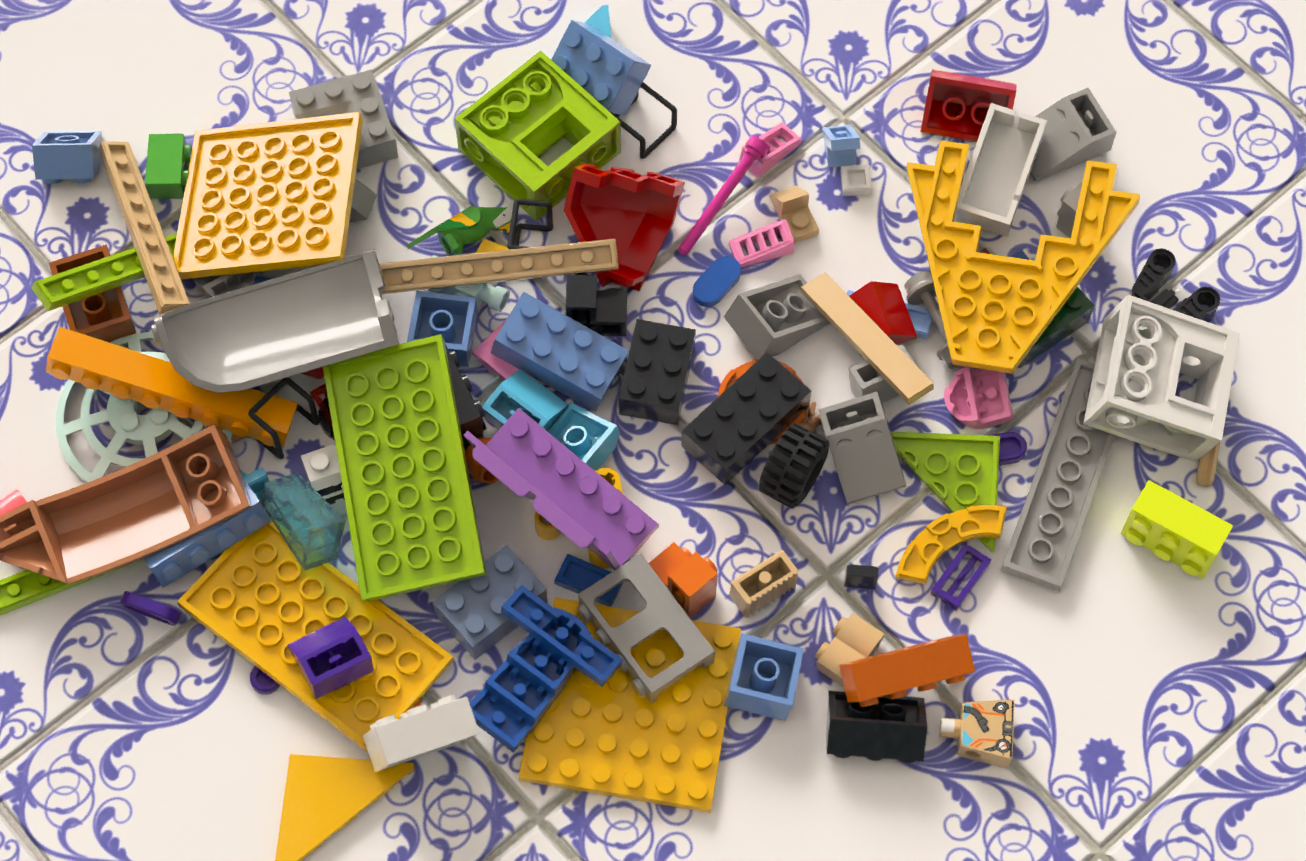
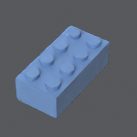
M523 292L494 339L490 353L596 412L622 368L629 350Z

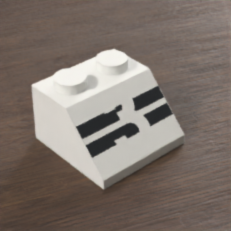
M336 444L301 455L305 473L324 523L346 516L347 510Z

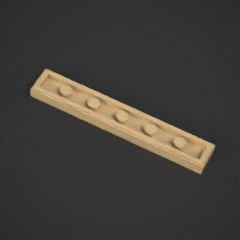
M826 272L801 287L802 294L909 405L934 390L933 382Z

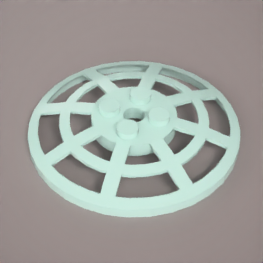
M152 332L131 334L110 342L118 346L128 344L130 350L170 362L166 353L141 351V341L155 340ZM68 380L65 384L56 412V435L60 449L71 469L85 483L105 476L111 464L127 467L145 459L128 458L118 455L125 442L143 445L147 458L158 453L156 443L167 438L172 432L184 440L202 431L205 426L200 421L195 420L191 429L180 422V417L160 408L152 409L146 415L137 414V409L143 405L141 402L128 398L120 399L112 395V393L103 390L100 391L110 395L107 410L90 414L91 402L97 389L87 388L82 400L81 418L64 424L65 405L72 388L76 384L72 380ZM106 422L110 423L116 434L107 448L96 438L92 430L93 426ZM223 429V432L227 435V438L231 445V437L233 433L229 430ZM83 430L89 445L101 456L92 473L85 469L76 459L68 445L67 436Z

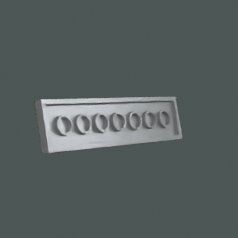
M1077 358L1001 567L1002 571L1060 591L1115 436L1114 434L1083 424L1095 364Z

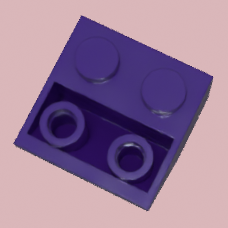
M346 617L287 644L315 699L325 696L374 671L372 657L357 629Z

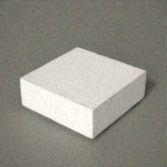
M870 165L841 166L842 196L872 194Z

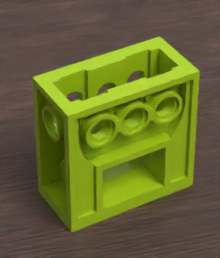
M541 50L455 118L458 150L514 201L517 199L548 201L552 204L553 208L567 197L575 167L585 163L596 165L597 169H601L621 153L620 121ZM563 138L568 140L573 147L551 165L547 166L539 159V157ZM519 205L535 221H538L547 213L546 207Z

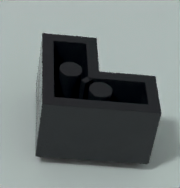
M587 273L567 275L566 316L602 336H626L627 291H621L617 288L597 290V276Z

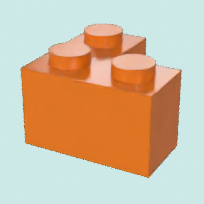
M673 542L649 562V565L690 618L716 597L718 570L709 558H702L697 552L692 555L685 547L681 549Z

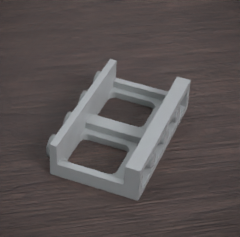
M641 553L578 594L579 606L577 611L586 623L591 621L597 630L595 635L599 642L605 647L609 646L616 655L623 659L619 669L623 673L628 671L633 678L632 685L641 698L646 696L651 704L657 701V694L698 666L701 665L704 669L714 662L715 650ZM628 581L647 606L618 627H611L594 606L593 602L615 586ZM665 630L683 652L684 656L656 676L648 677L632 657L630 651L658 631Z

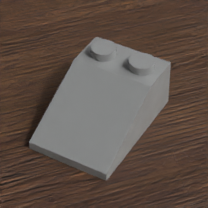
M800 274L738 294L724 315L725 320L757 360L766 352L771 356L782 353L830 323L802 294L801 287L807 284V282Z

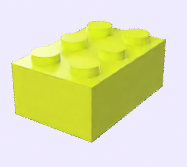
M1148 480L1131 509L1120 534L1126 536V539L1132 544L1142 545L1153 551L1158 558L1181 566L1182 570L1187 574L1204 579L1233 525Z

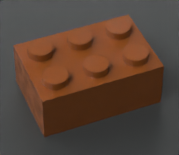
M106 244L49 262L52 275L111 256ZM121 286L62 306L71 331L109 343L131 334H137Z

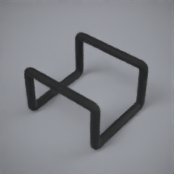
M643 82L640 87L672 111L671 126L646 150L645 138L618 118L619 114L610 112L620 121V126L640 141V158L642 159L646 158L676 129L678 112L674 105ZM639 91L636 94L632 104L638 99Z
M517 199L514 201L507 244L509 250L531 248L519 246L521 229L547 232L553 230V212L550 202ZM519 205L546 207L547 226L524 223L516 226Z
M288 377L279 381L248 413L252 420L272 436L275 448L263 444L260 440L257 441L278 459L284 458L278 434L255 413L286 383L308 401L311 414L299 404H297L296 410L312 424L319 425L313 397Z

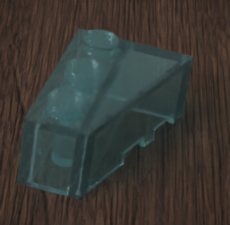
M298 473L264 483L261 505L304 571L337 560L340 546L342 545L346 520Z

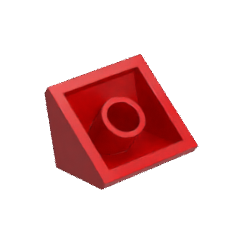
M870 281L849 295L896 345L917 339L916 331L898 284Z

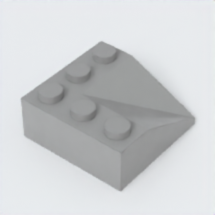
M372 69L288 92L295 119L360 112L363 124L357 169L399 158L396 138Z

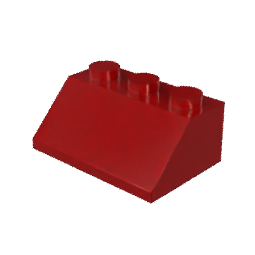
M932 69L920 132L977 142L991 103L1013 110L1017 91L1016 84Z

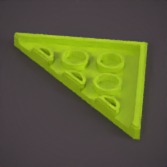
M891 432L898 456L952 513L967 509L969 506L997 505L1000 436ZM978 538L990 552H995L996 538Z

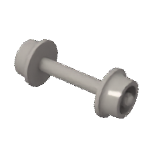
M923 271L908 279L904 285L908 294L906 300L911 305L925 304L946 342L937 351V357L940 360H944L950 369L959 368L961 366L953 365L939 306L934 298L936 293L931 272Z

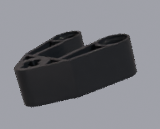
M1163 248L1152 251L1136 279L1130 295L1150 302L1149 300L1170 279L1176 263L1174 254ZM1155 265L1162 266L1164 269H1160ZM1201 287L1188 298H1185L1173 310L1210 322L1218 309L1221 298L1219 293L1212 287ZM1166 288L1151 303L1170 309L1179 299L1175 296L1176 293L1172 289L1169 291ZM1199 303L1206 304L1208 308L1201 306Z

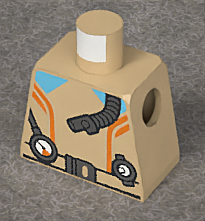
M1015 700L965 702L959 711V719L941 718L939 736L957 738V755L960 757L1008 768L1013 755Z

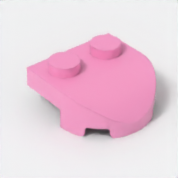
M965 366L955 372L956 377L951 381L949 387H945L944 400L948 410L965 426L983 429L1014 420L1006 374L1004 372L978 368L972 370L970 367Z

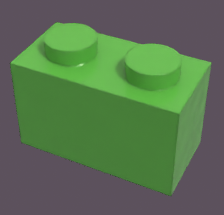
M184 133L149 134L145 185L150 199L184 198L189 172L187 170V162H190L192 146L187 145Z

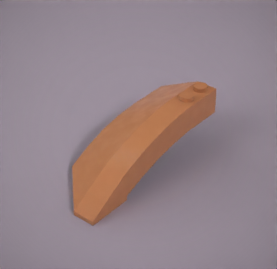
M212 425L123 469L37 501L31 500L1 515L0 561L67 584H72L155 554L250 508L251 504L240 467L227 435L216 425Z

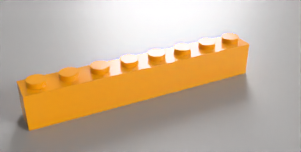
M59 327L47 356L46 372L52 374L55 378L61 380L69 379L81 383L89 389H100L112 393V395L120 399L128 398L135 400L148 408H160L180 418L188 417L200 421L208 427L216 425L219 428L231 431L236 436H247L260 440L267 446H275L272 436L252 420L248 414L249 410L267 393L252 388L221 393L194 386L175 371L171 362ZM273 396L255 414L277 432L281 447L284 448L298 403Z

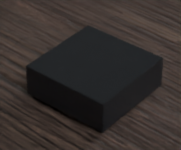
M847 565L844 587L875 589L878 580V568L875 566Z

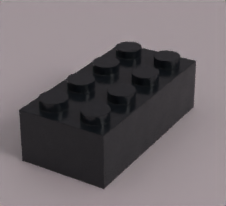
M766 352L682 430L681 446L726 485L810 406L811 390Z

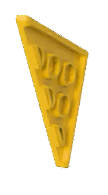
M290 754L275 861H303L317 850L324 841L334 833H338L358 817L357 815L370 804L378 801L405 776L413 773L415 769L414 763L404 762L375 772L371 760Z

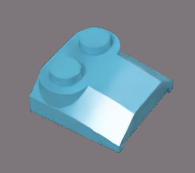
M571 402L548 432L594 471L598 470L615 450L620 431L617 425Z

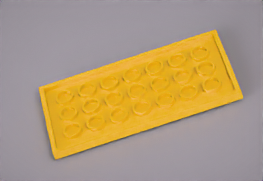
M270 518L271 522L227 548L177 601L178 606L368 753L362 735L371 730L369 725L391 715H395L396 720L401 719L400 715L413 708L453 663L454 658L381 601L363 602L357 583ZM346 617L357 629L372 657L374 671L325 696L315 699L287 644Z

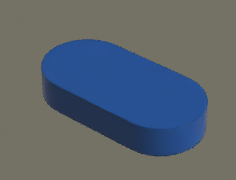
M729 256L716 259L693 285V298L695 302L703 307H712L718 304L739 281L741 276L739 262Z

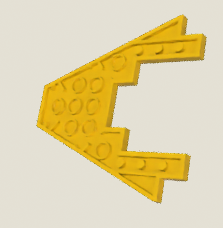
M940 141L934 166L907 162L906 167L953 365L1013 374L1138 206L1140 194L1113 191L1117 164L1087 160L1071 239L1041 234L1035 261L979 253L977 250L982 232L981 226L954 222L970 152L969 144Z

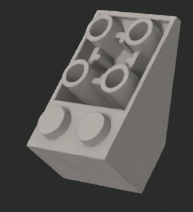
M1089 88L1063 97L1035 116L1047 120L1030 174L1034 181H1038L1111 151L1117 132Z
M877 391L818 409L847 504L906 487L885 409Z

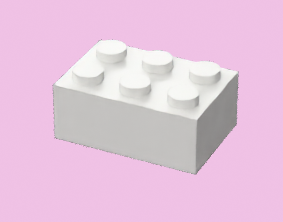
M453 694L431 704V709L427 710L425 704L401 714V719L396 720L395 715H391L369 725L371 730L362 736L374 771L378 772L451 747L480 734L467 696L457 700L456 694Z

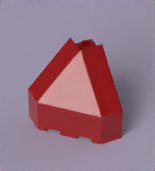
M585 163L575 167L564 212L579 242L616 239L619 270L595 272L602 288L614 282L619 286L640 291L674 224L685 182L654 172H647L646 176L634 173L635 171L631 169L611 167L610 171H603L597 169L596 165Z

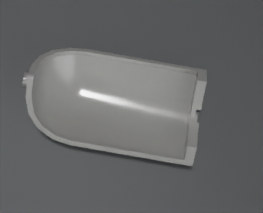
M375 249L343 258V261L329 262L168 311L155 317V324L151 325L156 343L161 342L163 350L175 371L194 386L217 393L246 390L399 344L390 301L383 299L381 290L385 289L384 286L386 285Z

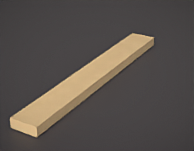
M100 142L99 152L159 314L189 305L190 302L129 142Z
M616 239L379 263L386 285L384 286L385 289L381 290V294L619 270Z

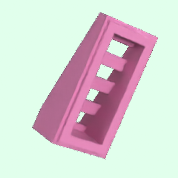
M780 123L759 136L760 139L769 145L770 150L763 159L760 158L758 162L754 161L748 170L759 178L798 147L802 139L784 123ZM777 136H780L787 143L784 144ZM745 145L742 147L739 162L745 155Z
M786 219L771 223L729 241L733 257L739 262L741 267L793 254L795 245ZM778 236H781L782 242H778ZM769 239L771 243V246L767 247L765 243V240ZM756 242L758 243L760 251L757 252L755 251V248L753 246V243ZM746 245L749 255L744 257L741 246Z

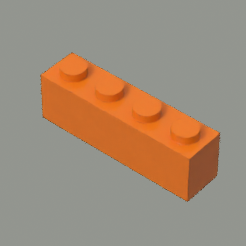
M967 634L952 635L839 664L847 701L859 702L860 707L879 703L878 697L888 695L889 699L907 696V690L917 687L918 692L937 688L936 682L946 680L947 684L966 680L965 674L975 672Z

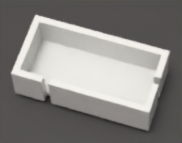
M991 103L963 179L954 220L965 224L979 225L981 229L1008 237L1016 210L1043 139L1047 120L1021 113L1018 129L1013 128L1016 111Z

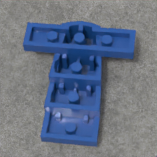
M523 585L504 603L501 613L527 631L529 635L507 654V660L485 681L484 688L470 702L477 726L513 753L554 703L576 668L603 687L622 665L623 661L622 658L593 638L585 624L576 616L565 610L551 607Z

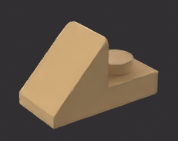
M796 185L770 194V200L780 221L786 219L794 243L819 235V228L808 207V192Z

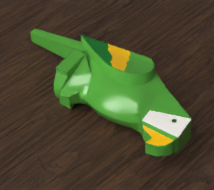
M470 206L407 244L406 247L409 249L437 233L439 241L447 254L453 255L456 253L460 255L463 252V245L479 241L490 230H504L505 234L509 233L512 215L508 207Z

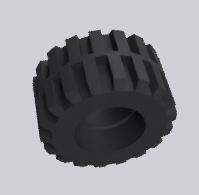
M796 423L791 425L781 435L766 461L759 480V491L791 509L797 507L808 495L821 472L828 455L829 440Z

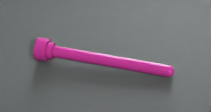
M751 135L745 144V155L678 248L680 254L687 255L753 162H758L760 158L763 159L766 156L770 147L765 141Z

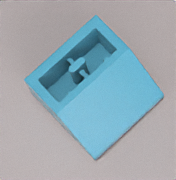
M520 369L496 388L482 408L485 413L484 418L499 429L520 408L548 432L567 409L568 404Z

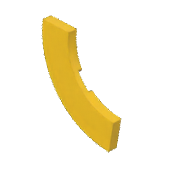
M997 505L969 506L967 509L958 510L950 514L947 513L935 519L911 541L898 565L896 578L926 585L930 572L936 562L954 546L978 538L1000 539L1007 507Z

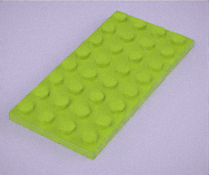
M440 334L397 344L323 366L361 600L369 602L487 575L444 337Z

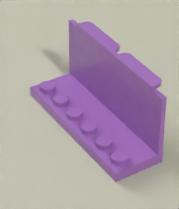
M520 408L514 412L486 445L468 430L464 434V437L473 447L472 455L478 463L519 497L527 496L533 501V508L579 548H589L613 570L630 561L659 527L655 520Z

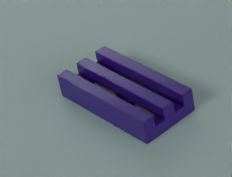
M965 543L932 588L930 594L935 598L936 596L940 597L941 602L949 603L952 605L951 608L957 611L989 567L992 559ZM967 554L972 556L947 592L942 590ZM977 561H980L981 565L978 567V569L973 574L971 579L965 585V587L960 592L958 597L954 598L952 595L955 593V591L960 586L962 581L965 579L967 574L973 568L975 563Z

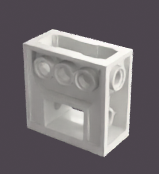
M1127 294L1103 320L1083 424L1197 462L1222 441L1240 333ZM1179 373L1198 379L1194 402L1175 396Z

